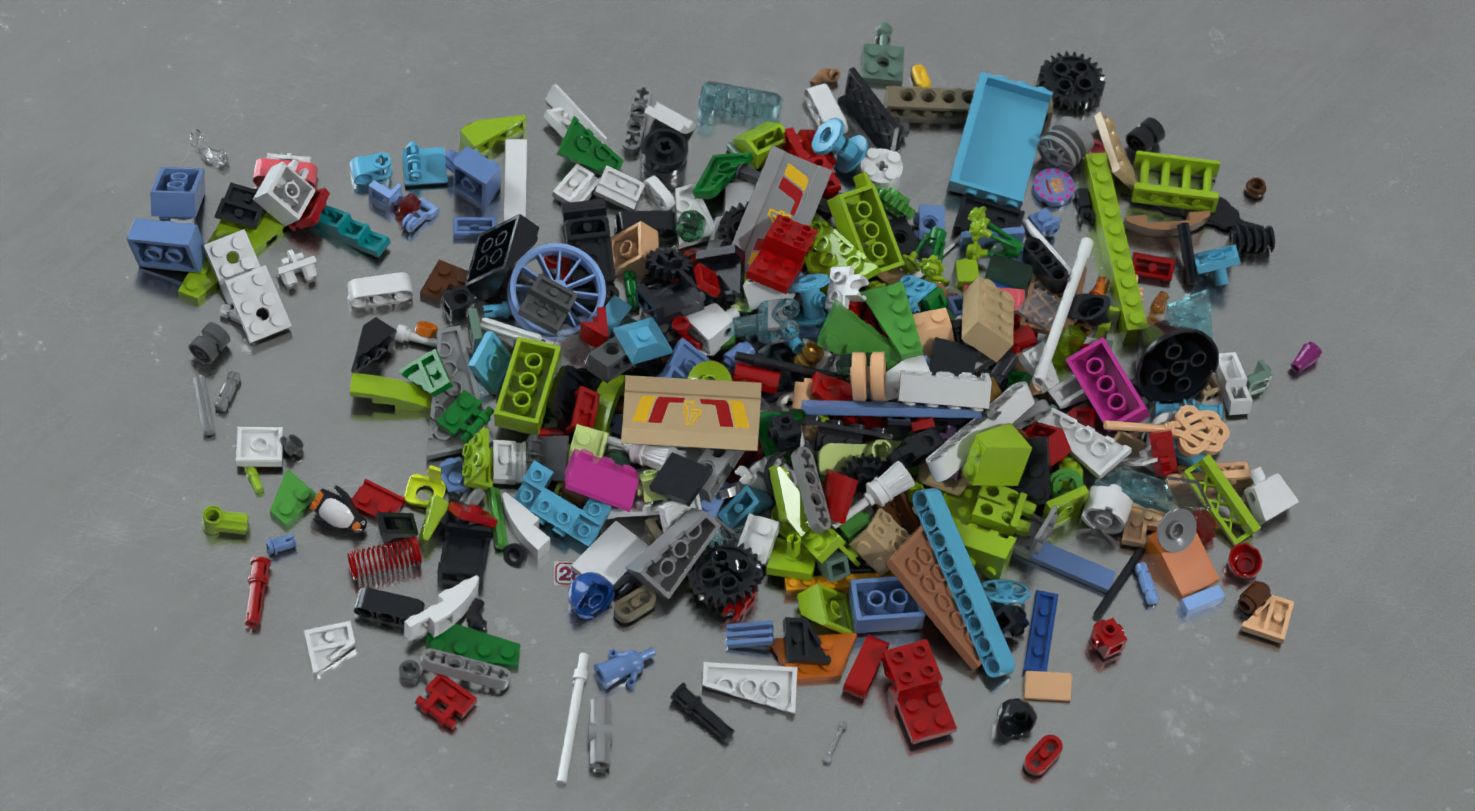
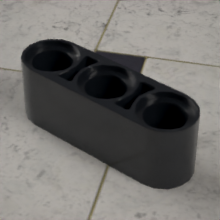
M621 211L615 214V234L642 221L658 231V239H672L678 235L677 215L673 211Z
M1030 237L1026 239L1023 247L1022 261L1049 292L1053 294L1063 293L1067 284V269L1039 238Z
M365 587L360 589L353 611L356 615L363 618L404 627L405 620L412 615H417L424 611L425 603L417 598Z

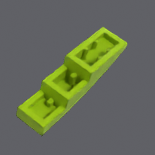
M352 373L350 396L372 398V403L395 405V410L431 413L432 396L415 384L376 375Z

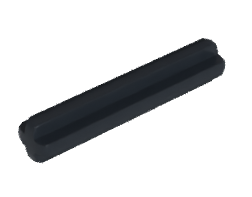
M1183 222L1177 225L1185 282L1186 285H1195L1198 283L1190 226L1188 222Z

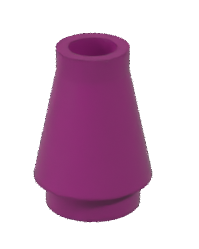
M1313 342L1304 344L1295 360L1291 363L1292 369L1297 373H1301L1305 368L1318 361L1322 354L1319 346Z

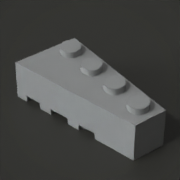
M692 507L625 568L642 584L652 589L656 595L670 599L721 527V524L708 512Z

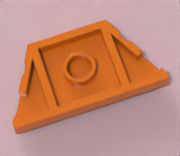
M857 633L817 635L822 642L820 646L826 656L829 655L831 657L829 666L785 663L784 638H774V645H768V647L776 653L778 661L782 666L797 667V683L841 680L851 650L855 644Z

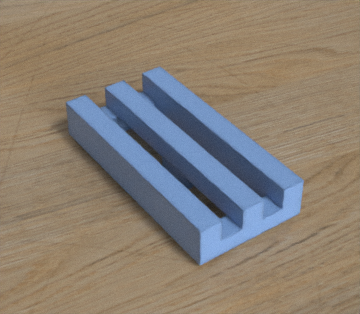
M453 217V239H477L479 234L496 226V217Z
M772 620L726 624L728 649L774 645V625ZM769 635V637L754 638L756 636ZM742 637L752 638V639L733 640V638H742Z

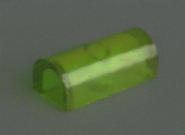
M1068 325L1060 335L1052 358L1053 366L1056 369L1062 370L1067 364L1065 359L1075 354L1087 339L1085 334L1074 325Z

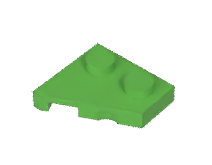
M288 469L284 474L271 506L270 515L287 529L310 509L309 507L317 493Z

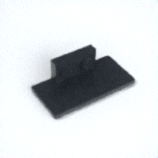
M810 415L803 416V419L798 420L801 426L817 428L814 451L818 452L828 443L862 444L863 437L884 440L893 439V434H888V429L874 427L865 430L866 425L852 423L843 426L844 421L830 419L821 422V417Z

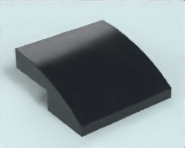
M230 182L224 198H221L214 217L257 230L267 211L253 200L258 190Z

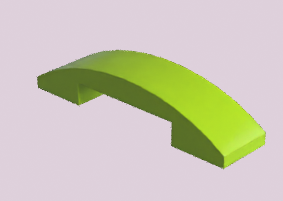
M619 375L609 383L602 381L597 390V393L601 395L593 429L607 432L609 436L612 433L610 423L619 397L625 395V375Z

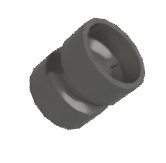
M208 322L200 332V335L196 336L188 347L196 359L208 365L219 355L218 351H222L231 339L221 326Z

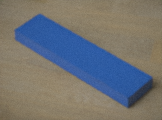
M1040 590L1035 591L1022 672L1024 674L1026 671L1047 672L1059 594Z

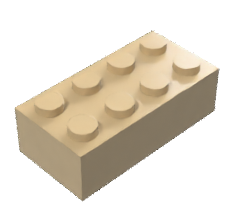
M979 275L963 293L961 339L995 362H998L1013 346L1014 298L1009 292L1002 291L996 287L991 280L984 279Z

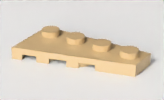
M1099 112L1094 117L1113 174L1133 191L1134 182H1139L1116 132V124L1110 116L1106 117L1102 112Z

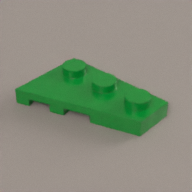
M573 116L557 151V155L601 176L606 166L620 171L624 161L606 144H602L591 130L586 129L579 123L580 120Z
M752 153L713 155L693 190L694 198H714L736 177V171L741 163H745L747 166L754 159Z

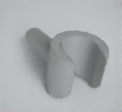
M995 402L989 406V409H983L987 418L993 421L1002 413L995 410L998 406Z

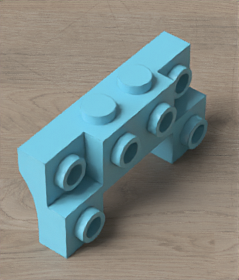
M534 460L522 479L524 482L514 496V499L537 516L540 524L545 525L547 522L554 526L552 531L564 537L567 534L585 546L590 547L596 541L613 507L589 498L583 510L554 494L547 487L555 473Z

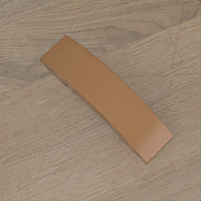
M1210 211L1189 212L1185 219L1186 221L1154 223L1147 222V215L1126 216L1123 225L1125 229L1145 236L1178 235L1177 225L1179 223L1188 222L1191 232L1208 221Z

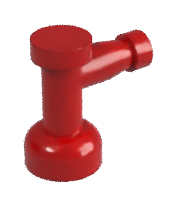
M678 316L673 319L672 328L676 333H679L678 341L684 338L696 349L701 350L703 343L697 341L687 332L690 328L689 319L685 316Z

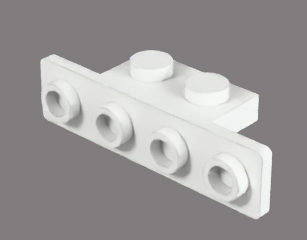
M557 84L552 85L546 101L553 109L546 110L543 115L550 126L564 138L573 116L580 120L579 123L586 129L591 130L594 136L602 144H605L607 137Z

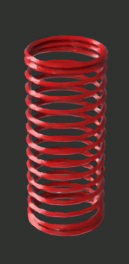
M411 536L408 538V541L405 538L403 542L398 540V544L396 541H393V544L388 542V545L383 543V546L378 544L377 548L376 546H373L372 549L368 547L367 550L363 548L362 552L359 549L357 553L354 550L348 552V562L353 579L355 581L359 579L354 554L358 562L361 578H364L359 553L363 560L366 577H369L364 551L368 559L371 575L374 576L369 550L373 557L377 575H379V570L375 559V550L381 572L384 574L380 549L383 554L386 571L389 573L385 548L389 556L391 570L394 571L390 546L397 570H399V563L395 553V545L399 553L401 567L404 569L400 543L407 567L409 568V560L405 550V542L412 566L415 565L414 559L417 565H421L422 557L417 538Z

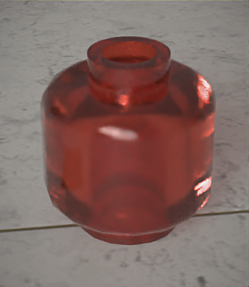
M1197 509L1192 513L1197 523L1196 533L1201 541L1205 540L1208 543L1217 535L1215 530L1218 527V522L1207 510L1200 511Z

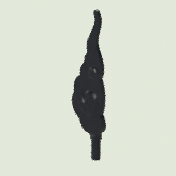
M1121 192L1120 196L1131 201L1132 195ZM1222 197L1218 199L1215 213L1210 212V217L1206 224H1215L1225 230H1231L1235 224L1239 228L1242 225H1246L1248 228L1250 225H1254L1257 229L1259 226L1258 224L1240 219L1238 210ZM1155 205L1167 213L1187 217L1189 212H1201L1198 210Z

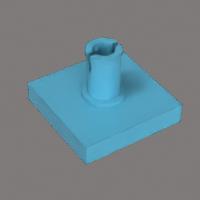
M1236 244L1194 254L1198 274L1213 271L1217 286L1229 283L1227 267L1241 264Z
M486 331L474 355L469 356L470 362L468 367L490 394H496L505 379L512 355L493 331Z

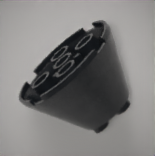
M1167 320L1154 323L1138 333L1136 382L1140 392L1149 401H1159L1161 404L1183 403V399H1186V401L1190 400L1209 385L1207 381L1213 372L1216 373L1219 364L1218 348L1209 335L1197 329L1169 323Z

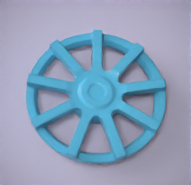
M993 579L981 584L983 590L990 591L985 592L989 603L995 601L1004 603V605H1008V603L1024 604L1025 600L1030 599V589L1023 583L1014 580ZM992 583L995 588L988 587L987 585ZM1013 584L1020 586V588L1014 589Z

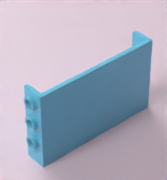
M980 71L947 190L994 203H1001V205L1020 210L1053 92L1048 91L1044 87H1034L1023 81H1013L1002 75L996 76Z

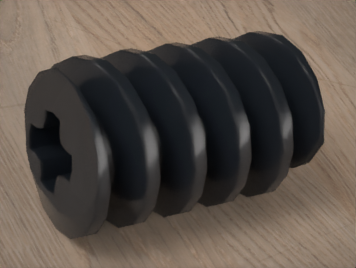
M1235 224L1229 233L1228 246L1236 244L1238 252L1241 251L1242 246H1245L1246 252H1249L1250 246H1253L1254 252L1258 251L1259 246H1261L1262 252H1266L1267 246H1269L1272 253L1275 247L1274 230L1269 225L1266 228L1259 225L1256 229L1254 225H1250L1249 228L1246 225H1242L1239 228Z

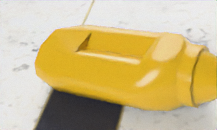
M923 65L913 66L911 74L916 86L931 88V81L926 68Z

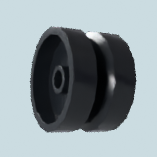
M668 128L657 129L646 135L642 143L640 161L641 170L648 178L656 176L662 183H671L679 180L687 168L688 142L685 137L679 132Z

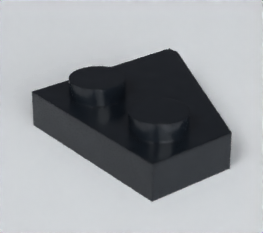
M785 617L783 619L785 663L829 666L831 657L829 655L826 656L821 648L822 642L813 632V627L807 618Z

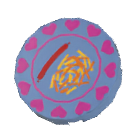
M1051 168L1042 170L1035 176L1032 189L1037 200L1041 203L1042 201L1047 203L1048 206L1056 207L1065 205L1070 201L1075 185L1069 174L1063 170Z

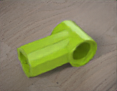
M215 505L208 506L202 513V528L204 532L210 535H216L220 532L246 535L249 514L222 511L221 508Z

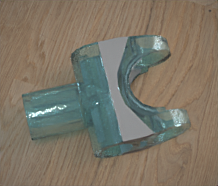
M790 298L764 301L758 307V314L733 318L735 335L740 337L758 334L759 341L764 344H774L795 339L800 333V326L796 321L790 319L799 314L800 305L796 300ZM791 305L794 306L796 309L794 311H788L785 309V307ZM787 327H794L796 329L791 333L784 331Z

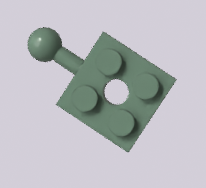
M881 22L876 27V33L880 37L879 44L863 43L861 77L867 83L902 86L904 47L888 45V37L892 34V26L887 22ZM882 61L887 63L888 66L880 67L877 63Z

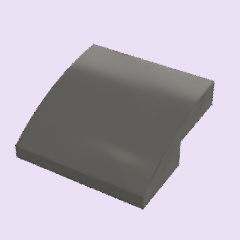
M539 274L517 314L556 335L579 294Z

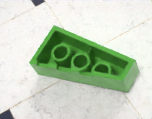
M834 300L817 337V346L852 360L853 352H864L867 356V366H870V356L873 352H885L886 372L903 361L890 343L889 338L880 334L869 323H865L857 314L851 310L849 311L838 300Z

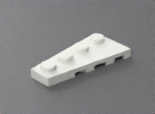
M1053 407L1047 416L1037 421L1062 428L1072 450L1069 454L1099 480L1132 453L1131 447L1115 442V439L1095 432L1094 428L1078 423L1076 419Z

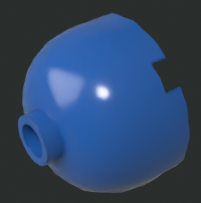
M586 572L576 577L571 583L568 590V602L579 617L592 619L595 617L592 615L594 612L600 609L601 613H603L610 606L615 596V592L612 590L614 586L603 575L596 572Z

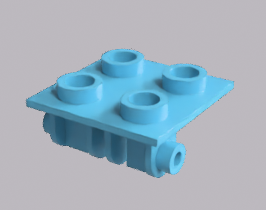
M411 141L406 149H402L405 185L448 183L447 168L445 166V147L419 148L416 142Z
M910 274L902 277L899 281L903 282L912 314L920 313L917 303L937 287L934 283Z

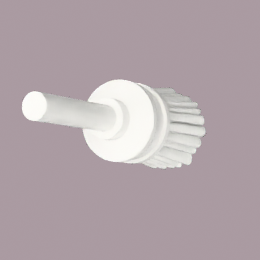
M611 436L607 440V445L625 450L629 454L632 463H639L641 466L647 465L658 471L663 467L671 453L677 454L678 450L673 446L621 444V439Z
M896 461L879 478L876 476L873 481L866 483L867 492L863 494L864 498L850 507L846 521L868 505L873 506L877 504L884 507L887 502L893 500V497L915 486L913 478L902 463ZM831 520V525L834 529L842 525Z

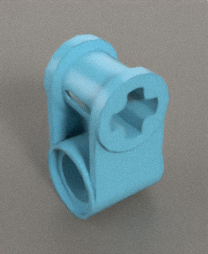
M385 152L358 156L349 163L354 182L359 185L367 184L373 180H386L392 175L391 157Z

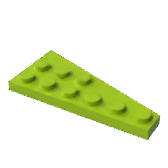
M266 212L257 230L220 220L207 243L245 229L256 255L267 245L266 243L270 239L281 234L286 226L268 212ZM230 252L226 255L229 263L235 264L238 262L237 254ZM207 256L200 273H188L178 289V296L199 303L217 288L219 283Z
M815 212L810 226L817 230L818 234L809 256L804 258L810 274L821 273L828 275L830 278L831 267L851 266L854 269V275H862L868 280L882 272L877 265L873 264L851 242ZM828 284L820 288V292L827 296Z

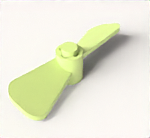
M909 430L907 437L914 435L913 430ZM878 439L866 441L863 444H825L818 453V472L823 476H826L827 469L840 472V466H846V460L851 462L853 461L852 456L859 458L862 453H864L865 457L872 453L874 458L880 456L882 461H887L886 457L902 441Z

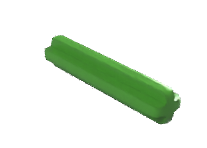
M490 487L487 490L489 511L498 520L496 526L492 528L494 545L496 549L503 550L508 546L501 493L499 488Z

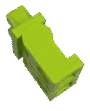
M981 486L969 523L993 529L999 532V534H1006V537H1013L1014 533L1026 536L1031 522L1020 519V516L1032 519L1037 505L1026 500L1027 494L1022 492L1019 494L1017 491L1005 486Z

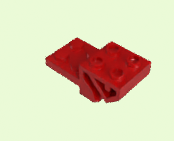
M794 128L785 129L782 150L832 170L822 197L830 200L839 195L841 190L840 180L835 177L833 166L827 161L825 155L810 158L808 151H804L801 137L796 134ZM818 209L816 210V213L823 217L832 215L831 212L826 213Z
M778 214L765 235L761 250L749 267L745 278L787 294L790 286L803 269L804 258L809 256L818 231L809 225H803L787 216Z
M927 639L884 650L882 653L884 674L893 682L892 686L888 687L889 695L894 707H897L911 743L916 744L955 733L957 726L941 690L943 678Z

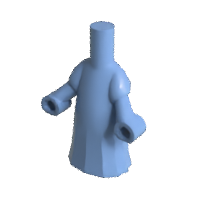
M652 647L640 653L635 650L617 652V650L611 649L608 653L610 660L595 664L594 671L605 689L631 674L630 678L626 681V687L632 690L635 688L637 675L642 671L644 661L656 656V653Z

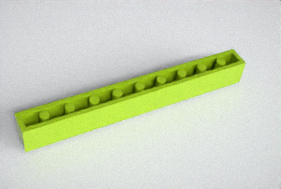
M1106 152L1085 154L1081 169L1085 186L1089 190L1092 211L1095 213L1094 225L1107 280L1109 279L1110 281L1109 288L1113 305L1121 309L1118 326L1122 343H1137L1138 333L1142 329H1146L1148 324Z

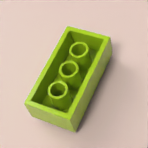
M874 183L839 194L827 201L838 232L873 264L879 267L882 272L877 275L905 265Z
M517 337L494 412L495 426L539 435L547 409V400L561 362V346Z

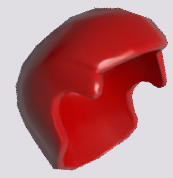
M1246 542L1236 544L1231 549L1228 557V566L1234 575L1243 579H1250L1255 577L1261 570L1263 560L1258 549Z

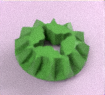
M1069 467L1059 468L1051 474L1053 499L1071 491L1067 488L1060 490L1062 486L1059 480L1064 482L1070 480L1069 485L1072 490L1084 486L1081 475Z

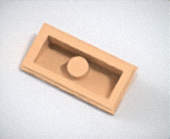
M1026 671L1024 675V699L1071 701V673Z

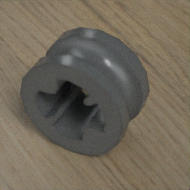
M413 660L402 662L399 666V678L406 684L417 682L420 677V666ZM408 668L412 669V675L408 676L406 674Z

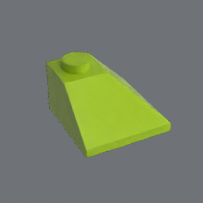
M819 583L797 594L798 608L801 615L840 633H854L846 594Z

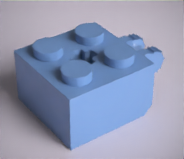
M468 146L460 153L456 152V150L446 151L445 166L454 173V190L486 209L501 193V167L495 161H490L482 156L479 151L473 150Z

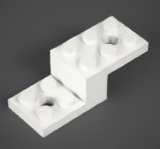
M245 229L203 245L228 305L234 306L250 344L292 327L266 265L260 266ZM230 252L237 254L238 262L235 264L229 263L226 255ZM258 309H264L268 312L267 320L262 321L257 318L256 312Z

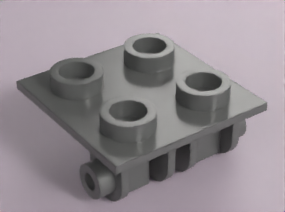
M529 435L526 441L528 442L527 459L525 460L527 462V471L535 460L555 473L552 481H564V472L568 461L569 436L538 437V435Z

